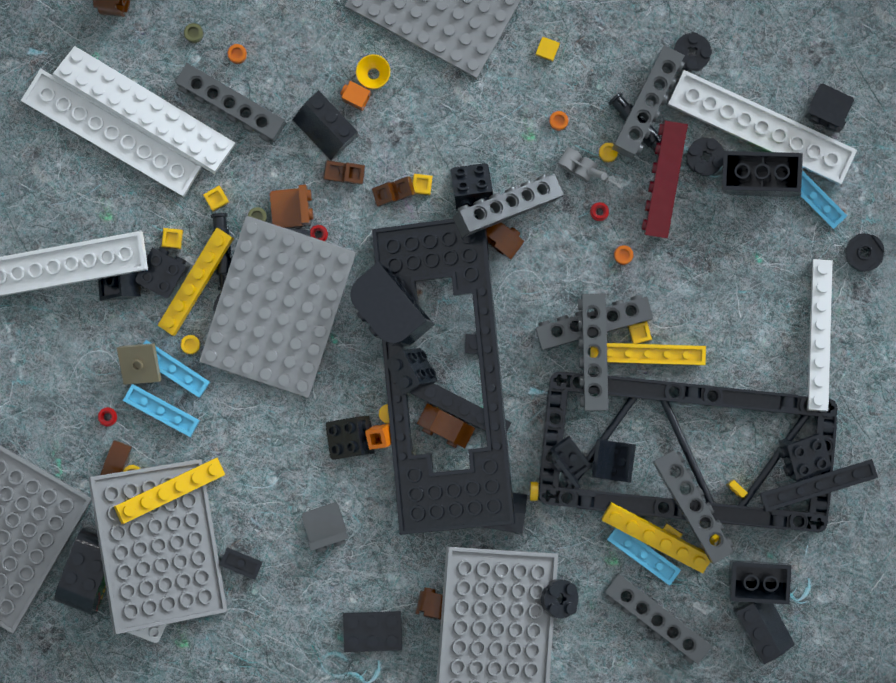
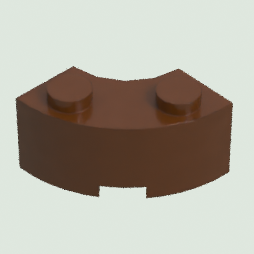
M502 222L487 228L488 244L510 260L525 242L519 237L521 234L513 227L509 229Z
M428 403L417 422L418 425L423 427V432L431 436L435 433L447 440L446 444L454 448L460 446L465 449L475 430L471 425Z

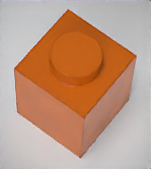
M350 81L348 85L345 84L340 94L342 95L343 102L363 111L371 96V91Z
M390 423L374 425L365 431L369 450L386 448L391 445Z

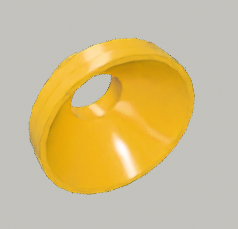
M371 54L363 57L358 62L356 77L364 87L379 89L389 80L390 66L382 56ZM371 69L379 71L377 79H370L368 77V72Z

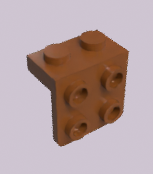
M306 184L298 185L296 189L270 192L272 224L284 228L311 226V220H314L313 208H309V201H312L311 189L308 190Z

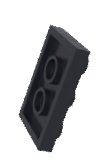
M401 611L343 613L344 652L402 650Z

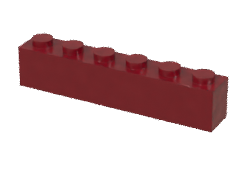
M664 120L663 124L659 125L658 135H661L660 143H656L655 154L658 156L657 161L652 164L651 173H654L653 181L649 182L648 192H651L650 200H646L645 211H648L647 218L643 219L641 227L645 235L668 239L688 124Z

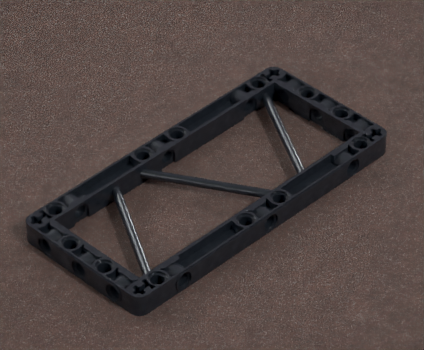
M555 372L550 377L547 393L539 474V500L547 505L576 507L577 509L606 511L612 502L635 515L686 520L674 499L573 489L575 486L570 487L568 483L564 488L559 487L560 472L553 463H549L546 460V454L551 452L553 446L563 440L568 392L583 393V388H576L573 385V379L579 378L583 374ZM589 374V375H590L591 377H597L598 374ZM561 376L562 380H567V376H570L569 387H566L567 383H561L560 386H557V382H554L553 379ZM608 376V396L628 399L599 439L608 440L637 399L660 401L694 477L704 493L705 503L709 502L714 510L712 515L715 520H719L723 524L781 530L822 532L827 528L831 492L809 499V510L806 512L777 509L765 512L764 508L747 506L781 458L778 449L738 505L715 503L669 402L801 415L786 436V439L791 442L810 416L815 417V434L820 433L824 436L825 442L828 445L827 451L831 462V469L820 473L824 474L833 471L838 409L834 400L829 399L828 407H831V410L827 411V413L806 411L803 406L804 402L808 401L806 396ZM596 386L589 387V393L599 394ZM671 387H675L678 390L676 398L669 395ZM709 391L716 393L717 397L714 402L707 398ZM551 414L559 415L560 422L558 424L550 422ZM594 447L586 457L590 464L595 456ZM583 474L577 478L578 481L583 476ZM549 490L550 494L556 495V491H559L558 503H555V498H549L548 501H545L546 499L542 497V494ZM565 492H569L572 496V500L569 503H564L561 499L562 494ZM691 501L690 509L697 511L699 507L698 501ZM661 502H665L668 506L665 513H661L658 510V505ZM796 516L802 519V524L799 527H796L793 523ZM703 517L700 520L703 522H709V520L706 517ZM818 520L819 522H821V525L817 526V529L816 525L808 524V521Z

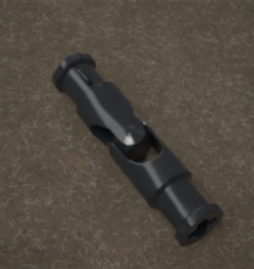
M619 92L608 102L609 105H612L619 112V116L626 121L633 105L629 104L622 97V93ZM640 116L637 117L640 123H646V119L640 118ZM650 124L649 127L652 128V131L648 138H643L642 141L655 151L656 143H660L661 135H658V132Z
M215 213L210 215L213 219L214 227L212 234L216 228H219L230 235L226 222L228 214ZM231 245L216 268L220 285L218 291L223 289L232 261L230 258Z

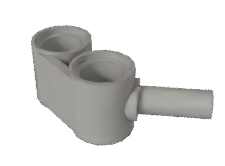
M570 147L566 148L557 163L563 169L574 173L578 178L586 182L593 176L602 180L607 178V173L597 170L598 165L587 157L582 159V155Z

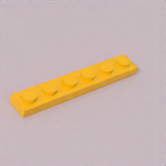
M219 228L215 229L158 323L159 327L172 336L177 334L234 240L233 237Z
M607 343V363L705 366L706 346ZM590 347V357H597V349Z
M217 457L113 507L121 524H125L224 476L225 473Z
M612 502L602 516V521L701 573H704L710 563L702 549Z

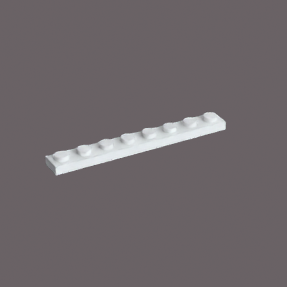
M812 260L807 411H828L833 260Z

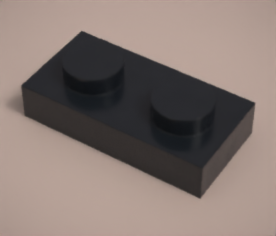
M227 547L220 566L256 580L263 561Z

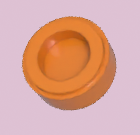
M234 44L229 47L227 54L232 63L241 64L246 60L247 52L242 45Z
M562 111L552 113L549 119L551 128L556 131L564 130L568 125V116Z
M619 246L614 252V259L620 265L629 264L633 259V251L629 246Z

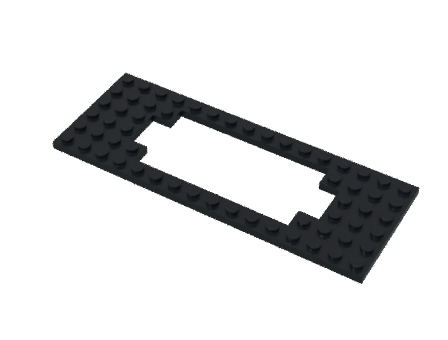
M452 218L372 229L375 264L379 262L388 267L415 301H418L416 282L451 277L454 296L473 295L487 447L468 449L470 469L434 472L431 453L413 455L408 394L402 395L385 362L402 351L403 347L395 346L382 340L399 534L406 535L515 524L487 228L462 238Z

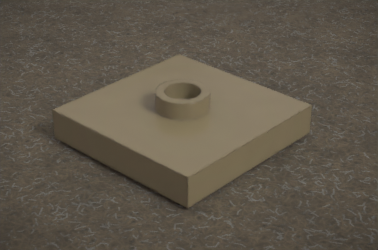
M155 343L117 347L124 385L161 381Z

